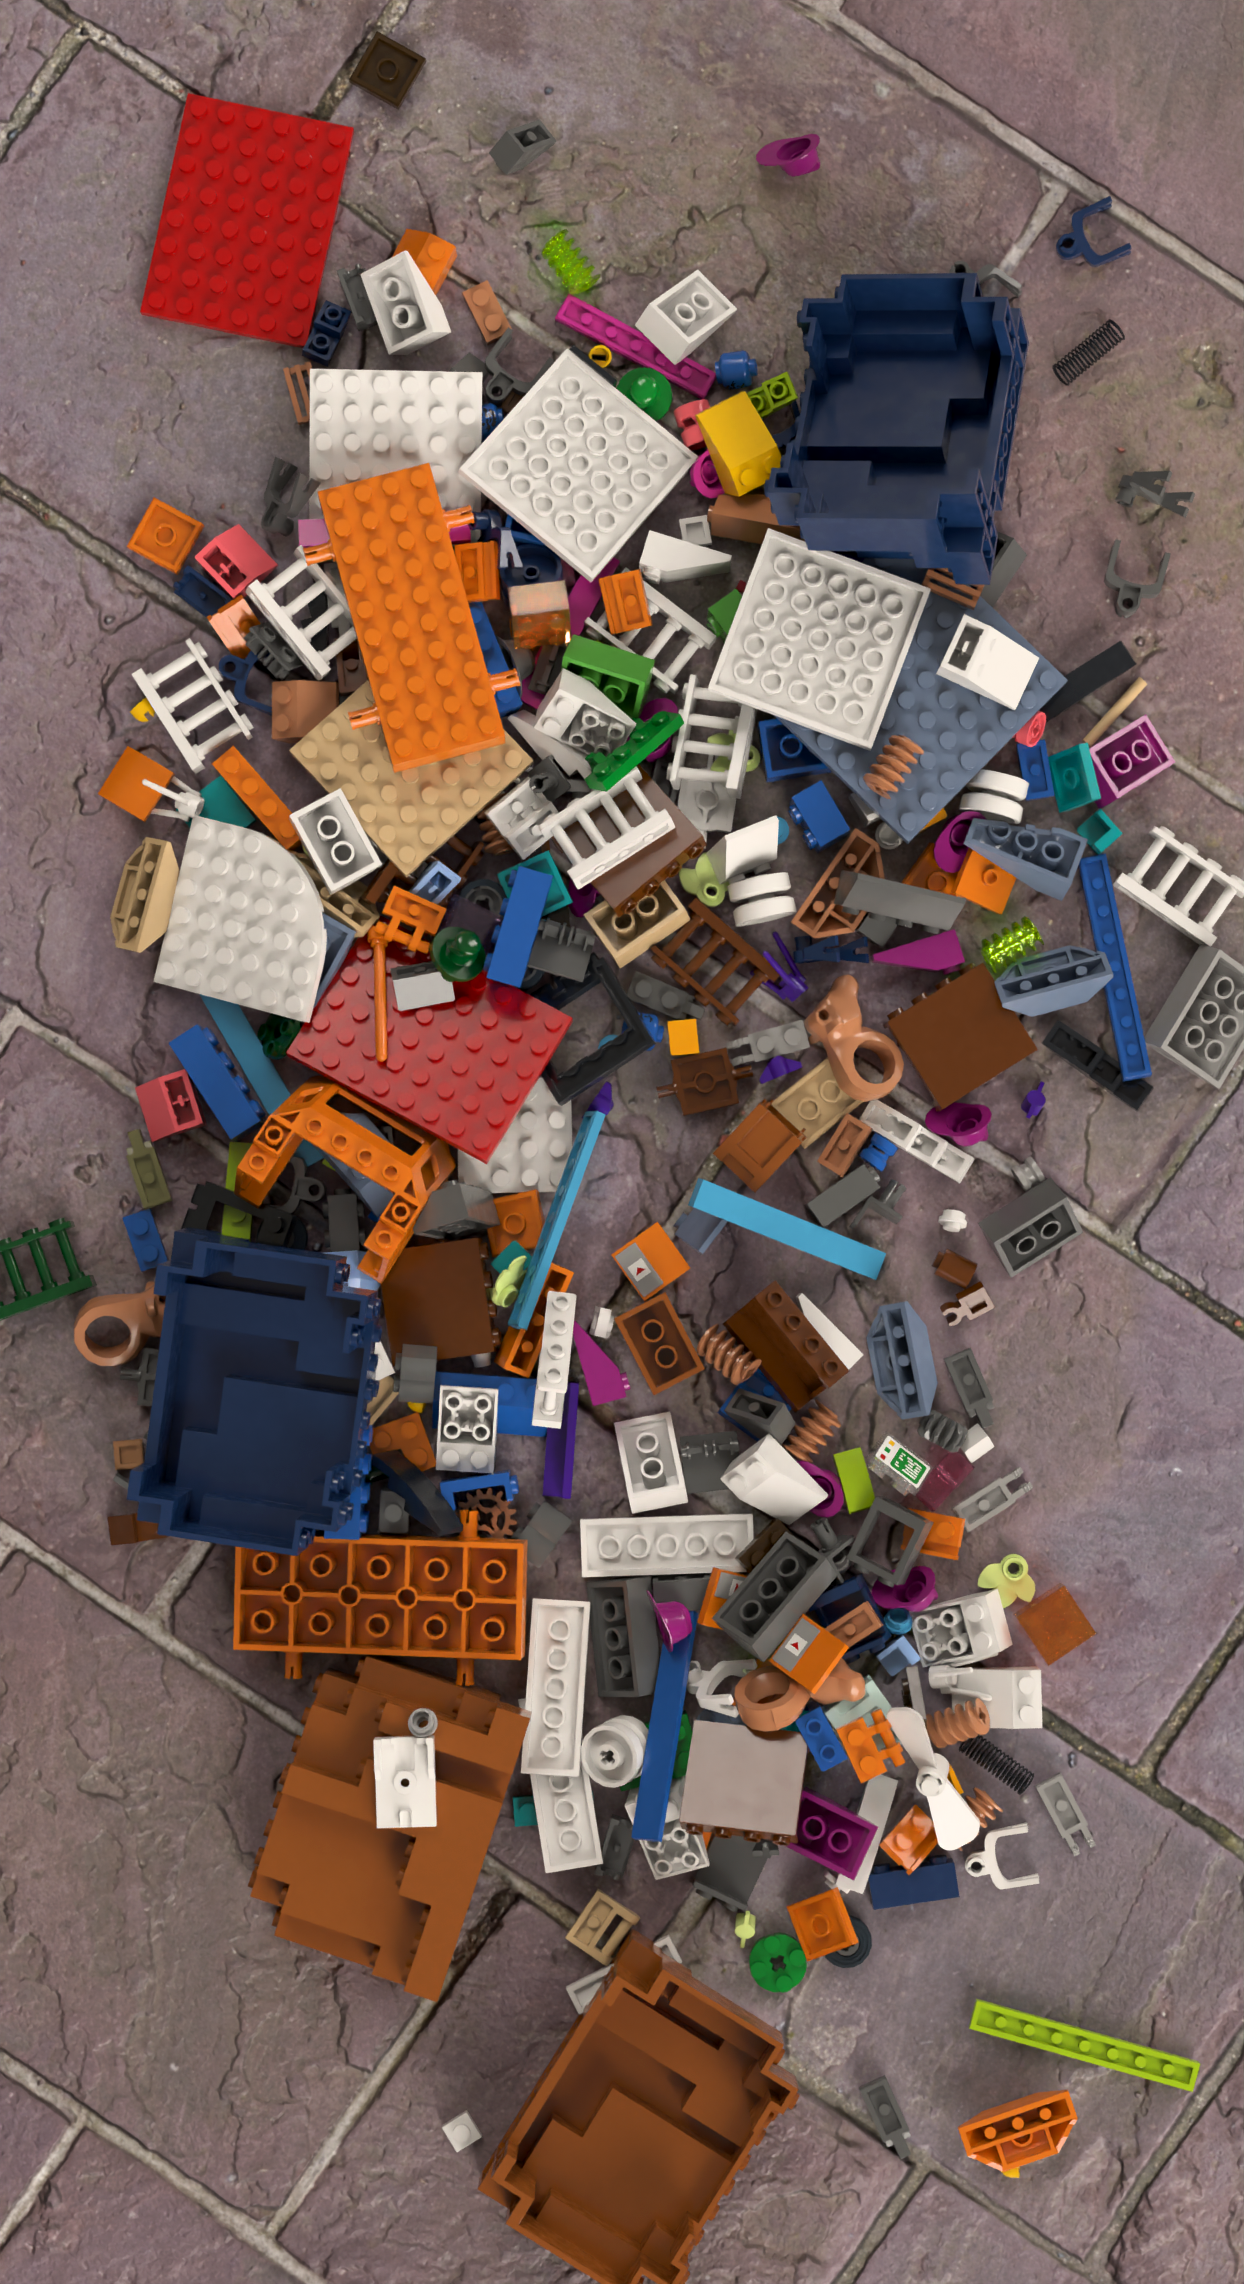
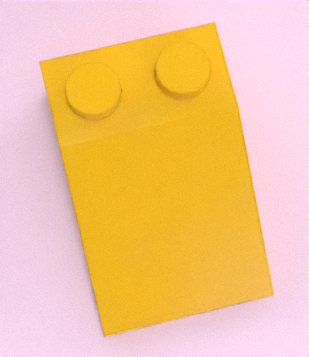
M745 391L695 415L725 494L740 497L765 484V481L770 479L771 468H781V454L778 446Z

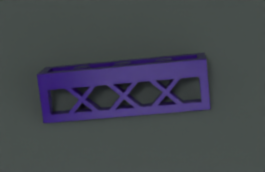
M578 1382L567 1383L561 1429L547 1427L542 1496L571 1499L579 1396Z

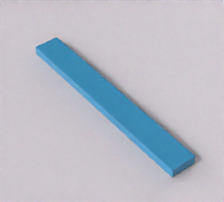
M199 994L270 1116L291 1094L271 1059L263 1053V1046L239 1004ZM303 1139L293 1155L294 1157L303 1158L306 1161L307 1168L324 1158L305 1139Z
M586 1111L509 1318L508 1326L523 1330L528 1328L606 1114L599 1111Z
M698 1178L688 1206L874 1280L877 1279L886 1253L701 1178Z

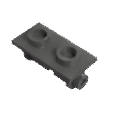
M546 635L528 687L529 690L543 695L547 694L560 674L563 656L569 645L568 642H565L564 638L554 636L553 638Z

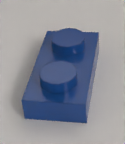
M1045 739L1039 740L1033 747H1028L1021 743L1016 744L1021 779L1029 783L1025 801L1054 797Z
M151 1208L123 1217L141 1272L169 1261Z

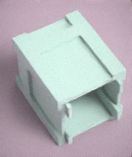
M869 1674L863 1677L865 1681V1695L862 1699L855 1702L842 1700L822 1706L825 1715L835 1729L859 1717H863L868 1727L874 1724L870 1713L881 1709L885 1719L887 1718V1713L892 1707ZM890 1728L896 1742H900L892 1728ZM880 1733L872 1736L878 1751L886 1747Z

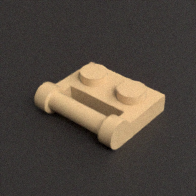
M597 1889L565 1938L605 1966H609L613 1960L611 1956L631 1926L638 1923L640 1917L600 1889ZM618 1914L623 1918L603 1949L597 1948L595 1945L615 1915Z

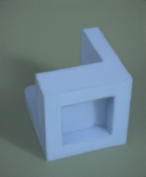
M903 1634L898 1635L886 1644L885 1648L874 1653L891 1676L896 1675L909 1664L914 1665L921 1659Z

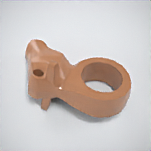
M843 975L833 981L827 995L804 1020L805 1029L812 1034L808 1037L810 1045L817 1042L823 1043L833 1075L844 1093L853 1099L864 1102L877 1100L889 1094L902 1077L904 1062L901 1051L893 1040L881 1032L862 1026V1015L858 1003L859 983L853 976ZM857 1048L870 1049L879 1056L884 1067V1077L881 1083L873 1084L859 1076L853 1062L854 1052Z
M155 1281L147 1282L145 1291L141 1293L94 1297L80 1308L74 1322V1342L80 1353L88 1361L100 1366L117 1367L127 1364L136 1358L145 1346L149 1336L161 1338L166 1296L153 1294ZM114 1316L121 1319L128 1326L130 1334L120 1345L102 1347L95 1344L89 1338L86 1329L97 1318Z
M841 1658L814 1695L776 1666H767L755 1669L741 1678L735 1687L734 1698L738 1713L747 1726L764 1732L775 1731L797 1720L808 1701L812 1700L828 1705L842 1700L855 1702L862 1699L865 1695V1681L861 1673L850 1669L843 1658ZM769 1695H784L780 1699L773 1701L771 1703H757L759 1700Z

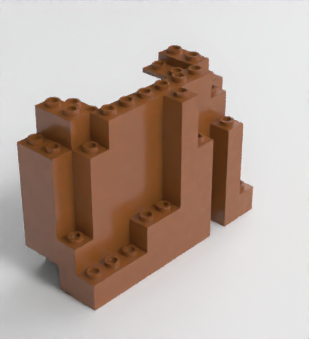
M384 1655L362 1656L354 1676L328 1668L324 1674L320 1673L316 1678L312 1691L317 1694L311 1708L306 1707L300 1724L305 1725L302 1736L296 1735L291 1752L296 1753L294 1761L287 1763L281 1774L279 1784L284 1786L282 1792H277L273 1803V1808H276L277 1812L274 1820L268 1819L263 1834L268 1839L265 1848L259 1847L254 1864L257 1865L248 1883V1887L253 1888L250 1897L279 1906L272 1922V1926L277 1927L274 1936L373 1968L372 1975L405 1985V1992L437 2002L530 1722L532 1711L499 1701L501 1696L499 1693L474 1685L465 1686V1683L463 1685H456V1679ZM420 1708L430 1709L438 1719L437 1729L432 1734L435 1741L437 1826L377 1828L373 1740L375 1737L414 1736L408 1727L410 1715ZM422 1721L419 1724V1727H425L428 1724V1721ZM408 1779L401 1780V1784L404 1787H407L410 1783Z
M632 1928L610 1965L614 1963V1966H611L607 1975L603 1976L600 1987L590 2003L583 2009V2013L579 2014L482 2170L479 2177L478 2190L507 2208L505 2224L601 2284H643L644 2278L642 2275L657 2284H685L690 2275V2271H688L690 2266L688 2255L693 2247L697 2246L705 2232L702 2229L707 2220L712 2221L720 2208V2205L717 2203L723 2194L728 2196L735 2184L733 2177L738 2169L743 2171L751 2158V2155L748 2153L754 2144L758 2146L766 2134L764 2129L768 2127L771 2120H775L779 2113L783 2115L787 2108L791 2110L798 2101L800 2094L797 2093L799 2089L796 2076L777 2065L785 2053L782 2033L692 1977L690 1969L664 1954L661 1947L659 1948L654 1945L652 1940Z

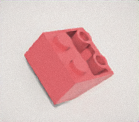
M239 524L216 536L194 557L205 572L232 599L239 595L245 598L247 596L245 591L255 580L261 583L278 567V564Z
M185 1069L158 1077L135 1088L152 1142L207 1125L194 1082Z

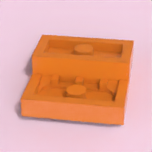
M127 746L98 792V795L146 822L161 798L162 793L143 785L142 780L146 779L167 788L175 774Z

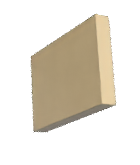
M827 1057L777 1097L772 1105L800 1131L803 1128L806 1129L803 1134L807 1138L800 1144L805 1149L843 1119L846 1113L849 1114L864 1101L853 1099L840 1089Z

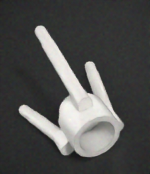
M175 776L171 782L186 793L181 792L177 794L146 779L142 780L143 785L176 800L175 808L179 810L178 812L154 808L151 814L180 818L189 822L190 818H194L195 815H200L204 806V798L201 797V793L192 790Z
M998 1652L930 1666L929 1683L931 1688H940L941 1694H956L990 1701L992 1699L991 1695L952 1687V1685L957 1683V1675L973 1672L972 1667L957 1669L954 1667L995 1657L998 1655Z

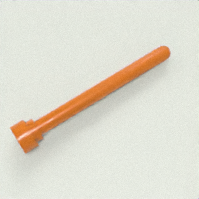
M376 926L370 927L367 934L368 942L374 948L376 1059L378 1061H385L387 1059L385 948L388 947V942L390 941L384 939V935L375 932Z

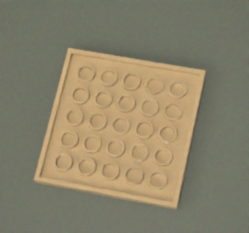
M367 680L289 751L328 794L341 788L365 834L407 878L527 770L534 761L504 730L505 744L394 773L381 725L378 726V723L356 728L355 730H352L348 712L373 706L374 699L369 681Z

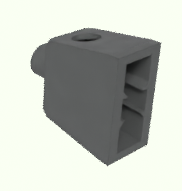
M384 1482L381 1490L380 1535L410 1536L411 1515L404 1511L405 1499L389 1489L388 1482Z

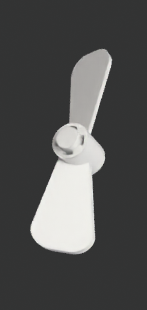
M908 1707L889 1709L887 1719L892 1726L891 1728L919 1769L916 1787L920 1793L928 1798L938 1844L945 1850H955L972 1841L979 1832V1818L947 1779L949 1763L944 1756L933 1753L922 1716L914 1709Z

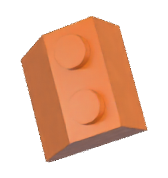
M406 229L392 257L403 251H408L432 291L437 295L457 257L456 246L431 233Z

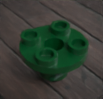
M460 927L444 928L437 933L428 948L434 966L441 973L442 978L448 982L470 981L483 970L486 960L485 951L480 938L475 932Z
M271 1013L266 1023L259 1027L257 1033L258 1039L262 1041L263 1053L268 1058L274 1060L284 1058L287 1055V1050L301 1030L302 1023L299 1020Z

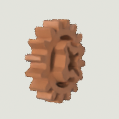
M492 1487L488 1488L487 1493H483L481 1488L476 1489V1496L469 1492L466 1494L469 1500L467 1503L464 1501L459 1502V1506L463 1509L471 1507L472 1510H478L477 1531H488L492 1535V1537L480 1536V1538L505 1539L504 1534L513 1535L514 1532L509 1528V1525L517 1524V1520L511 1518V1515L517 1511L516 1508H508L511 1501L507 1502V1499H501L503 1491L500 1490L497 1495H494ZM490 1499L497 1502V1504L493 1507L485 1506L480 1500ZM480 1510L485 1514L489 1512L493 1514L491 1518L492 1526L486 1522L483 1524L479 1522L482 1517ZM460 1511L455 1512L457 1517L460 1518ZM504 1512L505 1524L501 1530L497 1522L498 1516Z

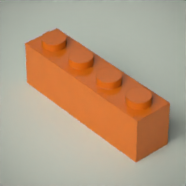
M234 745L212 763L219 774L287 851H294L302 844L289 820V815L293 813Z
M551 1263L527 1330L508 1327L494 1360L496 1364L506 1370L529 1378L542 1348L547 1294L549 1291L566 1293L574 1272L556 1263Z

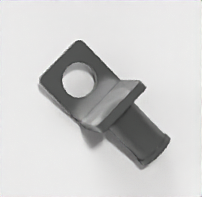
M553 755L546 757L527 773L531 778L529 781L530 788L536 786L532 791L543 793L550 802H554L571 788L567 779L554 763L556 760Z
M891 1179L879 1200L871 1195L868 1197L849 1227L851 1229L856 1227L868 1207L892 1223L897 1224L903 1216L897 1213L894 1207L906 1191V1187L900 1184L895 1193H893L899 1182Z
M822 1517L816 1520L815 1523H812L810 1527L822 1545L818 1553L827 1558L837 1573L836 1578L831 1584L841 1585L844 1583V1580L832 1558L852 1543L855 1538L853 1535L836 1536L827 1517Z

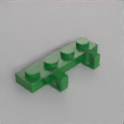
M661 711L645 722L639 717L631 718L636 723V726L629 735L631 738L629 741L616 748L613 753L607 756L599 751L597 753L591 752L585 758L592 772L585 778L588 787L605 792L610 790L684 724L681 715Z

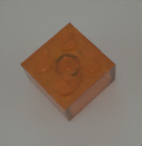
M565 580L508 587L509 613L514 649H531L535 646L551 644L560 645L571 641L570 608Z
M1062 1583L1057 1584L1013 1614L1048 1666L1097 1634Z

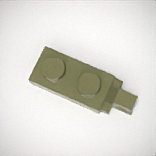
M140 1129L127 1132L132 1147L126 1148L128 1154L126 1157L144 1210L173 1201L156 1149L151 1140L145 1142Z

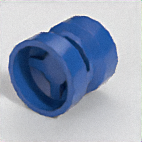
M875 1132L870 1139L871 1144L868 1148L862 1150L859 1157L882 1172L887 1165V1159L889 1156H893L898 1148Z

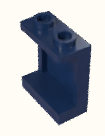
M862 1573L845 1580L841 1585H834L825 1589L809 1608V1612L815 1610L822 1627L826 1628L864 1602L868 1601L884 1626L847 1649L842 1656L847 1664L861 1658L859 1654L869 1650L870 1654L885 1648V1642L891 1637Z

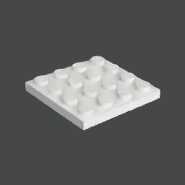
M539 1078L487 1164L458 1149V1183L481 1187L483 1190L490 1191L491 1193H521L535 1189L538 1192H556L572 1149L571 1100L563 1106L559 1105L544 1079Z

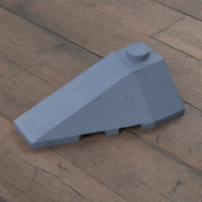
M973 818L963 844L1034 890L1062 901L1072 884L1088 839L1062 828L1052 827L1051 830L1037 829L1035 825L1026 824L1025 827L1011 826L1007 822Z

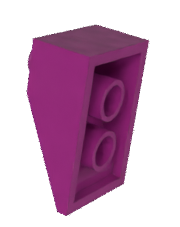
M1146 714L1089 749L1101 799L1094 802L1098 808L1102 809L1176 763Z
M574 1321L573 1337L593 1406L627 1397L626 1391L631 1388L626 1372L620 1373L619 1367L581 1325Z
M803 1787L797 1828L798 1843L790 1842V1845L786 1847L855 1880L878 1830V1826L836 1801L808 1787Z

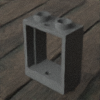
M863 1164L804 1206L818 1226L824 1228L878 1190L880 1186L877 1182L881 1179L872 1166L866 1168Z
M876 1496L847 1559L854 1562L853 1567L866 1574L871 1571L879 1575L878 1580L885 1585L893 1587L894 1584H905L934 1522L885 1496ZM881 1512L914 1529L895 1572L861 1555Z

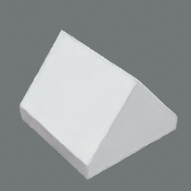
M978 1423L967 1430L966 1440L963 1446L960 1447L970 1463H973L994 1447L990 1438Z

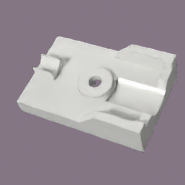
M434 1735L426 1738H418L416 1736L375 1737L373 1742L377 1828L437 1826ZM402 1779L409 1780L410 1783L407 1787L402 1786Z

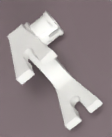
M755 1659L721 1661L711 1671L701 1670L698 1661H691L687 1690L691 1694H696L701 1708L736 1718L739 1714L735 1706H730L734 1702L732 1695H712V1693L727 1676L735 1675L743 1678L746 1674L757 1668Z
M1027 1822L988 1831L985 1836V1849L971 1852L966 1857V1871L974 1877L990 1874L993 1883L999 1889L1039 1884L1038 1873L1011 1880L1006 1879L1002 1875L996 1860L995 1843L997 1838L1027 1833ZM979 1862L982 1867L975 1870L971 1867V1864Z

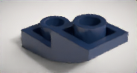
M325 300L314 321V328L302 349V356L328 367L352 313L351 310Z

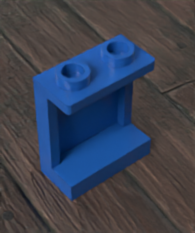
M511 1470L445 1479L440 1482L441 1494L453 1510H456L458 1507L456 1492L504 1485L507 1502L513 1501L515 1498L514 1494L519 1492L517 1475L511 1476Z
M814 1701L808 1703L804 1708V1711H808V1713L795 1720V1723L821 1771H826L848 1759L819 1703Z

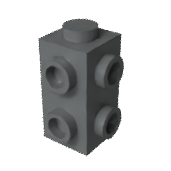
M335 1189L334 1195H327L328 1202H323L324 1219H329V1230L324 1231L325 1247H330L331 1252L361 1251V1246L366 1241L365 1228H360V1217H364V1202L358 1200L356 1194H351V1189Z

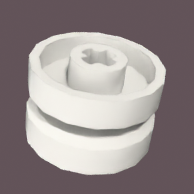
M981 769L965 785L973 792L962 795L959 807L961 812L976 811L985 816L987 820L1002 821L1008 824L1020 823L1023 808L1014 801H1021L1026 798L1029 787L1027 781L1012 775Z
M782 872L754 876L727 886L731 902H749L737 907L733 911L735 925L740 927L760 924L795 914L797 911L793 897H775L787 892L791 888L788 873Z
M625 1715L611 1718L603 1724L596 1726L584 1737L581 1745V1760L585 1771L595 1782L612 1788L625 1785L634 1778L641 1776L649 1729L640 1720L633 1716Z

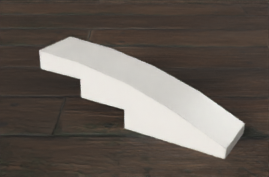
M522 710L508 717V720L542 760L553 755L554 759L568 776L579 772L585 779L592 773L590 765L585 760L588 756L587 754L533 728L536 715Z
M879 1100L870 1101L859 1118L861 1122L873 1128V1132L878 1133L894 1145L958 1183H961L975 1160L972 1156L949 1144L943 1138Z
M880 1774L867 1781L856 1814L877 1825L878 1830L855 1880L838 1873L835 1885L861 1894L864 1893L898 1780Z

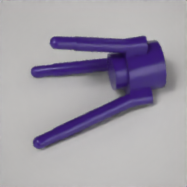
M775 931L772 935L794 975L792 973L787 974L767 951H763V956L783 980L779 983L782 988H779L769 980L766 983L762 982V984L777 993L782 1000L787 997L793 1002L808 989L804 983L806 978L800 973L796 964H794V960L785 944ZM751 970V971H750V975H752V976L754 975V974H753V971H754V970Z

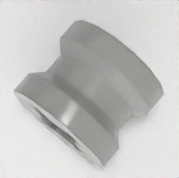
M1031 1156L1025 1159L1024 1164L1020 1166L1015 1165L1010 1168L1015 1179L1025 1192L1029 1191L1034 1183H1041L1045 1180L1042 1171Z

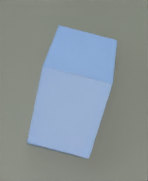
M440 861L429 862L409 892L438 905L460 882L461 877Z

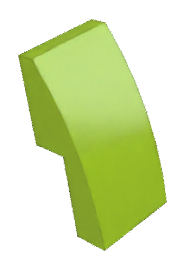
M784 372L761 383V387L747 393L761 419L772 415L798 399L788 372Z
M861 1447L833 1454L832 1459L842 1485L848 1514L870 1509L875 1496Z

